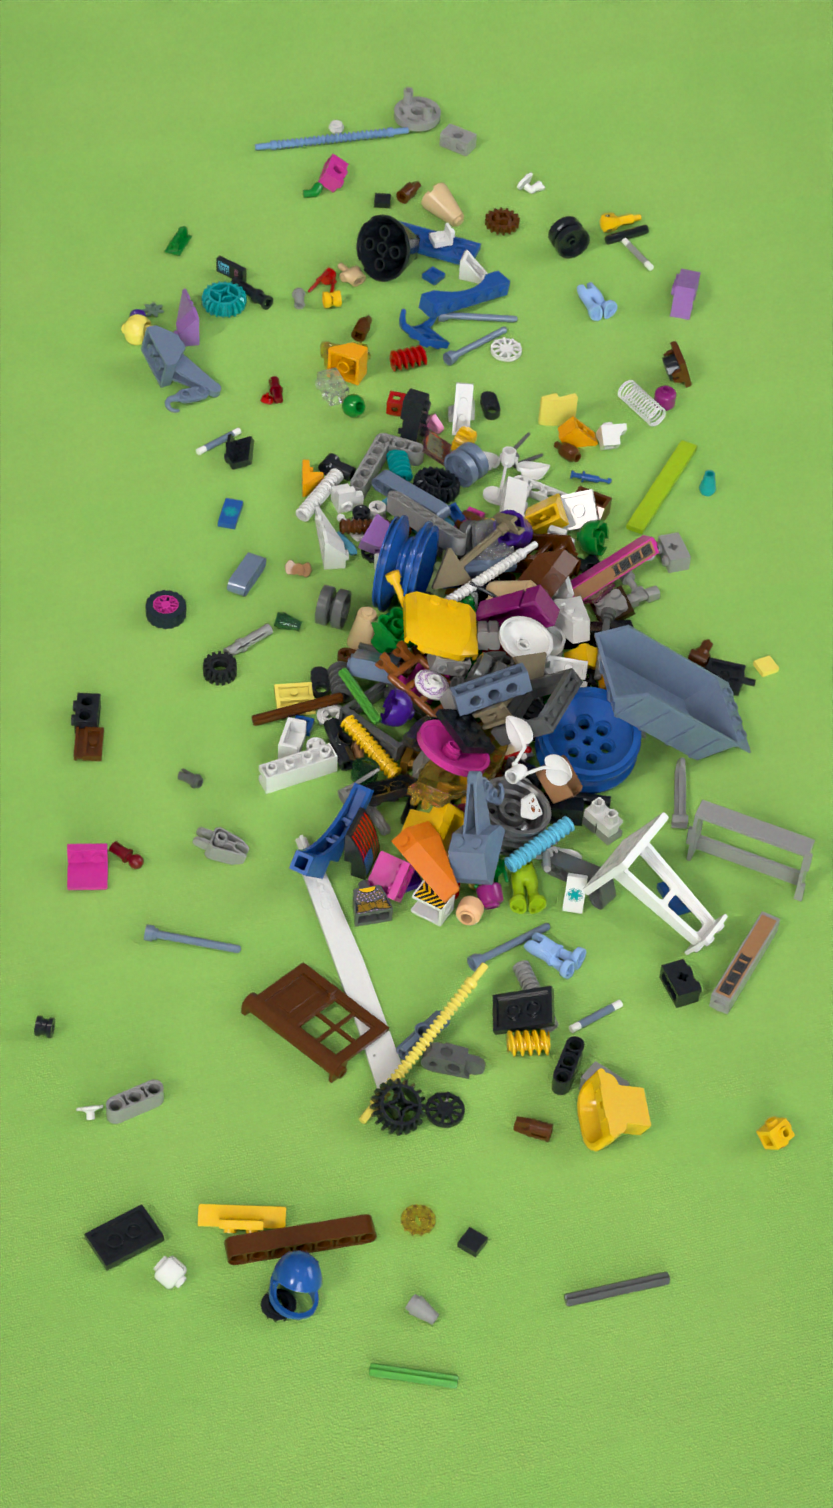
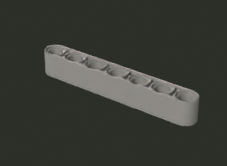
M398 491L388 492L387 512L395 517L408 516L409 526L417 532L427 521H431L433 526L436 525L439 528L438 546L445 550L448 547L452 548L455 555L465 554L467 541L465 533L405 494Z

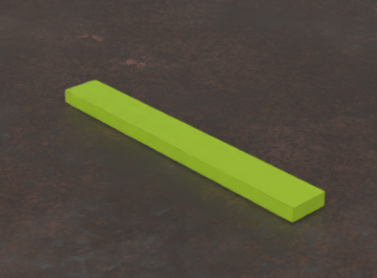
M684 440L680 441L628 521L626 529L641 535L644 533L695 454L697 445Z

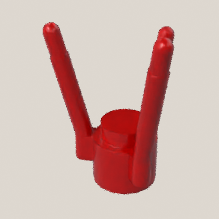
M330 267L325 269L316 279V282L308 289V292L310 293L322 282L324 285L331 284L330 293H333L337 283L335 279L336 272Z

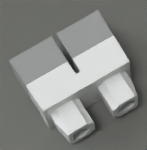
M601 797L592 801V804L584 811L582 824L592 833H596V836L606 845L611 844L622 836V830L619 827L623 820L618 816V812L615 809H609Z

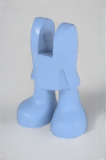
M538 932L533 934L532 940H528L524 944L527 952L542 959L550 967H554L559 971L560 976L565 979L573 976L574 971L580 968L586 957V949L577 947L573 952L564 949L562 945L555 943L547 936Z

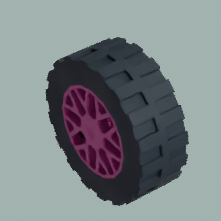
M162 590L151 594L147 598V603L145 604L146 618L152 626H156L159 629H172L180 626L184 619H186V601L178 592Z

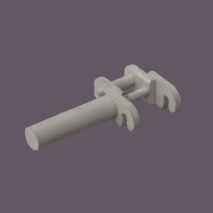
M551 845L549 849L546 848L545 852L536 855V859H543V870L545 872L551 871L550 857L554 856L552 850L558 853L556 846Z

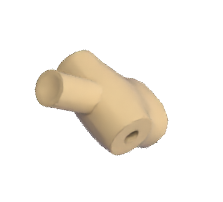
M342 262L338 264L337 267L342 271L339 275L342 282H348L352 286L357 287L366 280V275L362 273L359 266L356 265L348 268Z

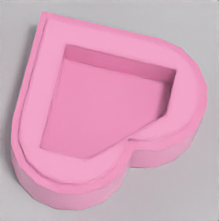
M431 414L427 427L434 433L440 434L444 430V426L436 414Z

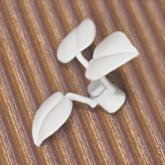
M510 446L503 448L500 457L483 451L488 459V471L492 467L497 468L500 462L504 466L500 488L495 486L486 487L483 491V497L489 503L500 506L506 471L514 463L517 471L521 472L522 476L533 480L543 478L550 465L532 461L518 463L516 449Z
M510 715L506 717V730L510 742L516 748L522 746L517 758L511 763L513 767L505 772L506 780L511 784H516L522 779L531 783L525 778L526 776L546 769V776L552 784L557 786L565 785L572 778V771L568 762L559 755L550 754L546 756V766H540L529 771L525 765L518 764L527 748L526 744L533 740V732L526 721Z

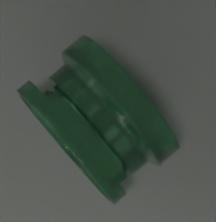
M361 757L355 759L352 763L351 780L353 782L357 781L376 768H379V764L371 758ZM378 772L360 783V785L376 782Z

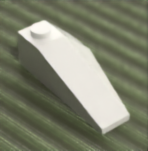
M315 506V524L324 570L345 568L346 561L349 560L348 550H345L344 542L320 507Z

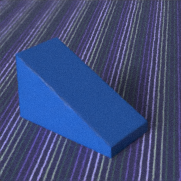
M456 502L449 505L451 511L449 517L454 523L457 519L461 522L466 520Z

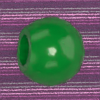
M350 394L343 399L342 410L350 418L359 417L365 411L364 399L358 394Z

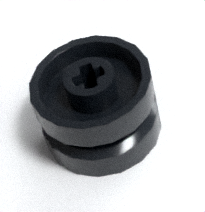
M566 216L557 220L551 226L548 233L549 241L555 247L558 254L567 259L582 254L590 242L588 232L581 222L573 216Z

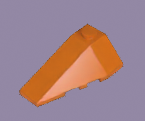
M429 821L405 828L392 840V843L439 898L446 903L460 889L453 869L450 866L449 857L444 849L441 835Z

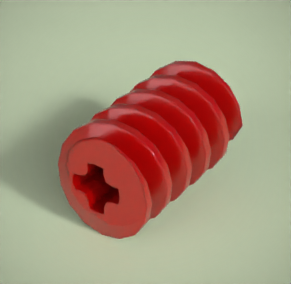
M421 345L411 346L410 348L406 347L403 350H392L390 352V365L394 372L396 367L401 371L402 365L405 369H408V364H410L411 368H414L415 363L420 367L421 361L424 365H427V355Z

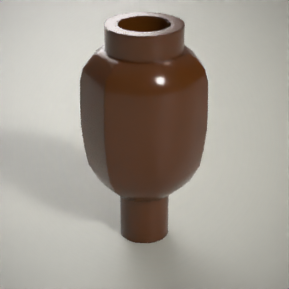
M558 441L554 443V447L558 449L559 455L568 462H578L581 459L579 449L567 442L561 444Z

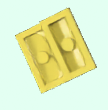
M557 393L542 396L538 419L539 425L561 426L572 416L576 418L577 395L573 393L559 397Z
M312 682L274 684L276 709L314 699ZM316 710L310 711V712H306V713H302V714H299V715H312V714H316Z

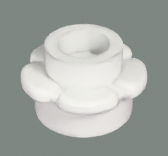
M333 120L330 122L329 129L333 134H339L343 131L344 126L341 121Z

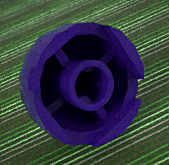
M394 688V690H391L384 701L383 707L385 712L380 714L382 718L380 723L391 727H399L404 725L407 720H411L415 712L412 709L413 702L411 697L400 689Z

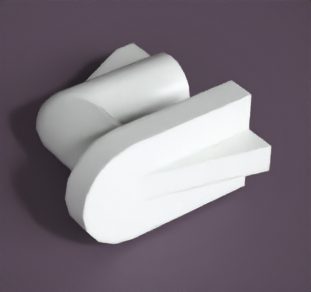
M530 172L518 183L517 188L519 190L524 188L527 192L533 194L544 190L545 186L540 181L531 186L529 183L533 173Z

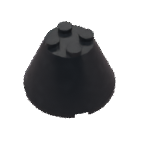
M375 215L365 222L359 231L356 244L357 256L364 266L363 270L371 278L383 282L391 281L399 277L417 259L420 238L394 217Z

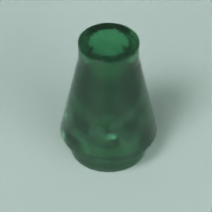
M278 612L274 626L278 627V629L299 632L302 621L285 612Z

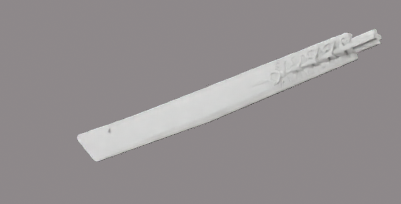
M303 835L295 839L299 850L310 846L307 837H303ZM326 872L323 879L302 875L344 993L387 1025L366 965ZM354 1017L359 1035L361 1036L370 1028ZM387 1031L364 1049L376 1088L379 1089V1085L383 1082L387 1083V1078H391V1074H395L394 1070L398 1069V1065L401 1064L390 1031Z

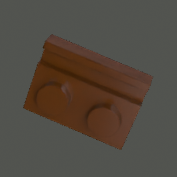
M76 727L74 761H77V759H82V761H102L104 727H85V729Z

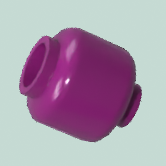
M660 386L655 390L654 400L665 411H668L675 406L677 393L670 386Z
M493 881L492 885L482 884L476 888L477 897L482 901L486 910L498 908L504 901L502 887L498 882Z

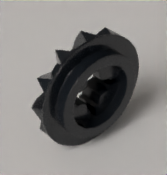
M277 1289L278 1302L281 1300L284 1308L295 1312L297 1303L293 1294L284 1289ZM267 1292L261 1300L262 1313L266 1315L267 1319H273L275 1322L278 1320L285 1322L287 1318L274 1309L269 1301V1294Z

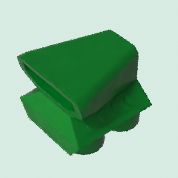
M393 607L389 613L382 614L377 620L371 622L375 633L371 644L379 653L393 652L397 648V643L401 640L404 641L403 607ZM409 641L406 645L408 648L414 646V643Z

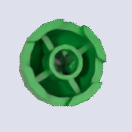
M603 520L587 521L582 525L580 531L577 532V541L580 547L587 554L602 556L607 548L604 547L605 538H609L607 523H603Z

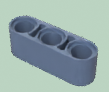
M250 552L247 553L229 579L227 590L245 597L264 571L266 558Z

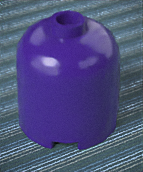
M515 510L501 511L500 513L516 516L518 519L514 522L515 525L524 528L525 531L521 535L507 532L496 541L511 550L523 549L529 545L533 537V529L529 521ZM496 520L492 521L491 533L494 530H496V527L498 526Z

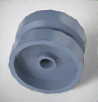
M464 442L456 450L450 452L444 460L445 470H450V473H454L455 477L459 478L460 486L464 488L471 486L478 479L486 475L489 470V463L485 453L480 447L471 442Z

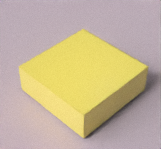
M770 655L753 662V666L762 677L774 674L779 670L778 665Z

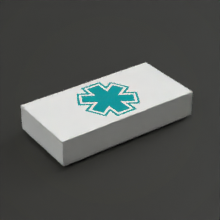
M568 873L562 911L582 914L585 893L582 889L587 884L588 876Z

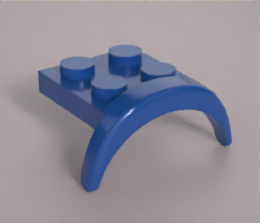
M403 308L401 310L399 318L400 328L409 334V337L418 340L421 346L447 349L450 342L430 328L437 317L429 318L420 325L410 326L406 322V309Z

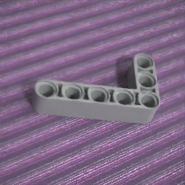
M378 434L352 477L350 487L353 486L356 491H362L365 498L372 486V480L379 474L390 450L397 449L407 452L410 465L419 466L423 463L424 446L418 442L391 434Z

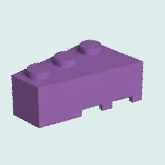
M681 269L680 274H676L671 290V295H674L671 317L690 320L691 310L693 309L692 304L696 297L701 272Z

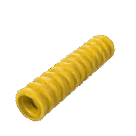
M354 715L347 716L340 725L342 728H345L344 731L349 732L348 735L352 736V740L357 741L356 744L360 745L362 750L364 749V753L368 754L369 758H372L373 763L376 762V766L380 767V771H384L385 776L388 775V778L398 776L402 768L397 767L398 764L394 763V759L389 758L390 755L386 754V750H382V746L378 745L377 741H374L373 736L370 737V733L366 732V728H362L363 725L358 723L357 719H354Z

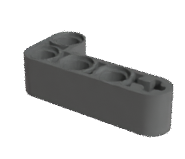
M558 850V853L554 851V856L550 857L551 871L546 873L567 882L568 873L588 876V883L600 867ZM613 879L589 894L592 905L597 909H603L616 897Z

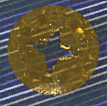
M418 1204L409 1206L401 1215V1225H403L405 1232H410L412 1236L417 1234L422 1237L425 1233L430 1234L431 1230L435 1228V1214L427 1206ZM416 1215L421 1221V1226L415 1222Z

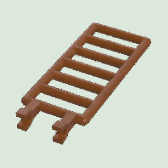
M401 640L397 643V648L392 653L396 657H401L406 662L397 667L391 662L388 654L384 652L380 655V660L375 663V666L379 669H384L388 673L387 679L398 689L406 692L411 697L412 702L429 717H437L435 714L438 709H444L442 704L433 710L425 703L429 700L428 697L424 695L418 697L411 691L416 687L414 679L405 685L397 678L418 662L426 670H429L428 660L421 654L414 655L408 650L406 643ZM441 674L446 679L450 687L451 681L445 675ZM480 720L478 724L481 726L482 729L484 723L482 720ZM493 735L489 737L492 744L497 741Z

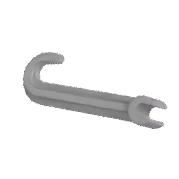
M680 757L676 763L674 774V814H672L671 828L687 829L685 759Z

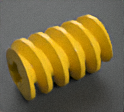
M544 1029L540 1030L539 1035L536 1030H532L531 1035H529L528 1030H524L522 1035L519 1030H516L514 1036L508 1030L507 1052L511 1051L513 1057H515L517 1051H520L523 1057L525 1050H528L530 1056H532L534 1050H536L538 1056L544 1050L546 1056H548L550 1052L549 1030L547 1035Z

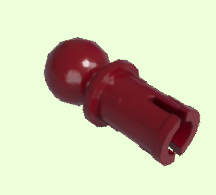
M118 841L111 844L109 852L122 859L123 863L128 862L132 869H140L143 866L144 860L141 855L133 854L132 849L124 847Z

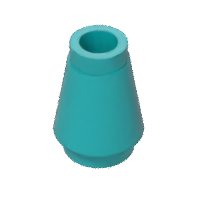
M712 470L705 471L699 485L700 493L704 496H712L716 491L715 472Z

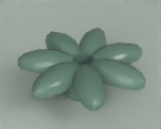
M152 302L150 305L145 304L146 308L142 309L147 313L148 317L152 314L158 317V313H164L161 309L162 305L156 306L155 302Z

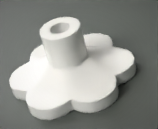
M103 1105L76 1108V1111L85 1112L87 1120L95 1119V1111L103 1108Z

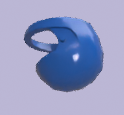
M303 1251L288 1252L280 1258L275 1265L268 1290L269 1301L279 1314L294 1320L307 1319L314 1314L319 1301L318 1290L322 1286V1273L319 1261ZM280 1283L284 1287L296 1292L309 1293L312 1300V1308L304 1313H295L284 1308L277 1299L278 1284Z

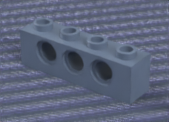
M523 663L450 688L455 708L460 716L533 691L528 671Z

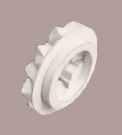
M336 704L318 709L317 720H319V724L323 725L326 720H330L334 716L339 719L340 708L342 707Z

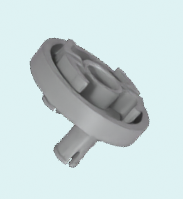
M404 88L403 99L394 108L396 123L402 128L408 127L411 131H426L436 127L440 122L441 115L438 104L428 98L413 97V88Z

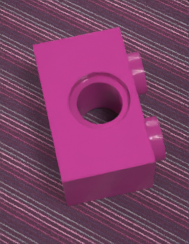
M332 154L325 162L318 182L334 193L337 188L340 189L344 184L343 179L348 173V163Z

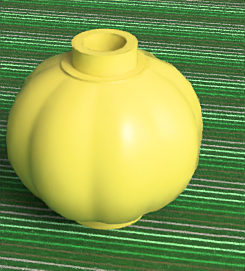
M135 314L130 316L126 323L122 325L121 331L128 343L142 345L146 328L153 325H151V321L147 317Z

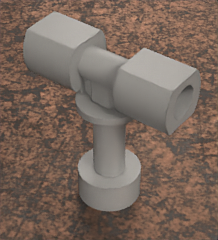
M632 570L620 577L622 583L629 585L632 590L631 594H628L627 597L633 608L639 606L641 601L646 600L649 603L660 599V591L657 586L646 589L642 586H637Z

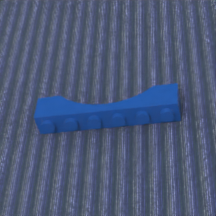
M495 271L486 274L481 283L467 290L454 292L429 291L421 294L419 309L429 318H434L508 294L510 280L501 272Z

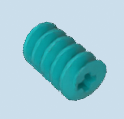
M397 449L390 450L386 456L389 471L410 482L413 479L408 453Z

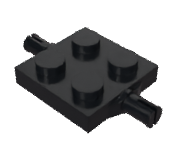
M710 657L708 664L704 668L727 681L734 696H739L740 688L743 684L755 686L756 679L745 677L746 665Z

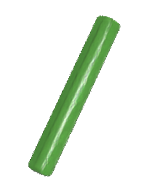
M347 668L339 670L338 675L370 721L377 725L382 720L378 712Z
M371 1363L369 1368V1375L373 1377L454 1389L458 1386L459 1378L454 1374Z

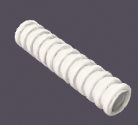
M335 468L331 469L296 510V516L301 521H308L315 513V506L320 507L329 497L331 487L338 486L344 479L342 472Z

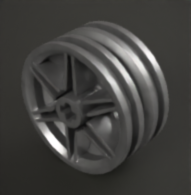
M503 776L489 781L497 789V796H499L498 783H502L505 791L503 802L500 805L487 803L491 825H501L505 829L500 854L509 856L511 853L514 854L515 850H519V847H524L523 845L528 843L529 840H533V837H538L539 833H543L551 819V807L545 795L533 784L523 779L516 784H511ZM530 793H534L542 810V815L534 820L521 817V799Z

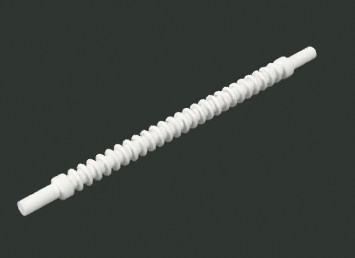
M533 541L523 549L519 548L512 555L510 554L505 559H502L501 562L495 564L494 567L492 566L484 571L483 574L476 576V578L472 579V582L478 586H483L491 581V579L505 572L509 567L525 559L528 553L538 548V543ZM469 581L464 586H461V588H458L457 591L455 590L453 593H450L445 599L461 601L462 598L476 591L477 588L471 586Z

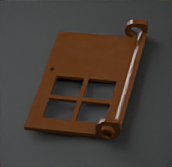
M304 962L261 993H250L244 999L241 1007V1013L244 1016L252 1013L330 1074L328 1080L330 1083H333L338 1078L341 1079L347 1072V1062L389 1031L390 1028ZM334 1002L350 1013L336 1025L320 1013ZM315 1016L331 1027L317 1039L301 1028V1026ZM354 1017L370 1028L356 1040L340 1028ZM335 1031L351 1043L337 1054L320 1043Z

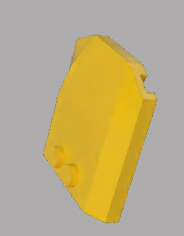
M418 591L405 594L403 599L404 642L408 644L411 641L418 645L417 649L419 651L455 661H464L467 657H472V660H476L478 656L476 612L470 605Z

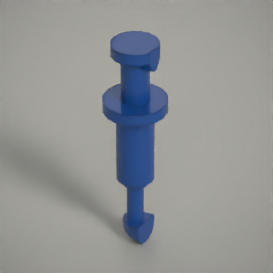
M572 470L570 479L579 478L582 483L584 480L595 483L599 481L606 482L607 484L612 482L611 478L601 479L596 475L585 474V471L580 474Z

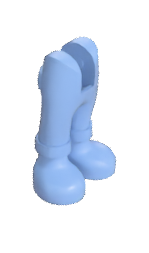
M592 282L587 283V289L583 284L577 286L578 296L586 306L588 315L592 320L600 321L602 315L605 319L614 315L618 307L616 302L604 300L602 293Z

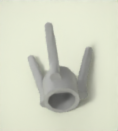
M376 768L354 783L361 785L379 772L380 769ZM354 783L338 790V796L343 804L348 798Z

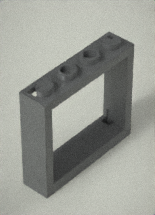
M573 668L531 679L533 691L514 697L507 705L508 710L514 717L522 719L535 698L551 694L539 716L526 720L532 729L533 738L553 733L582 685L583 681ZM506 723L493 727L491 733L501 746L511 744L507 735Z
M379 682L365 691L364 694L373 705L383 697L386 699L389 692L397 687L393 684ZM356 699L340 708V724L347 716L354 715V719H357L358 723L363 725L362 728H366V732L370 733V737H374V741H377L378 745L382 746V750H386V754H389V758H393L394 762L403 757L408 745L419 746L417 732H414L399 743L358 715L364 710ZM413 703L412 709L415 710L414 719L420 722L430 718Z

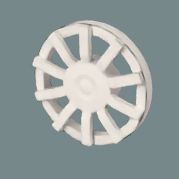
M502 337V339L494 340L491 344L490 352L497 360L510 362L517 360L521 356L522 347L513 338Z

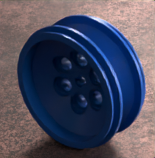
M402 515L401 517L396 516L393 518L384 537L376 565L372 589L373 607L378 608L380 612H385L388 609L396 592L393 585L387 582L385 574L394 570H399L401 574L400 584L404 591L403 596L416 591L426 592L437 558L439 545L438 526H433L431 521H427L415 537L409 538L408 516Z
M580 687L553 733L535 738V751L540 766L545 764V758L550 754L566 756L582 784L580 792L601 793L618 786L630 775L640 750L642 733L637 727L614 716L611 703L607 700V690L596 687ZM601 732V733H603V734H605V735H604V736H600L598 733ZM565 737H571L573 740H567ZM605 749L609 753H604L601 750ZM569 754H575L577 757H571ZM587 760H592L594 763L590 764Z

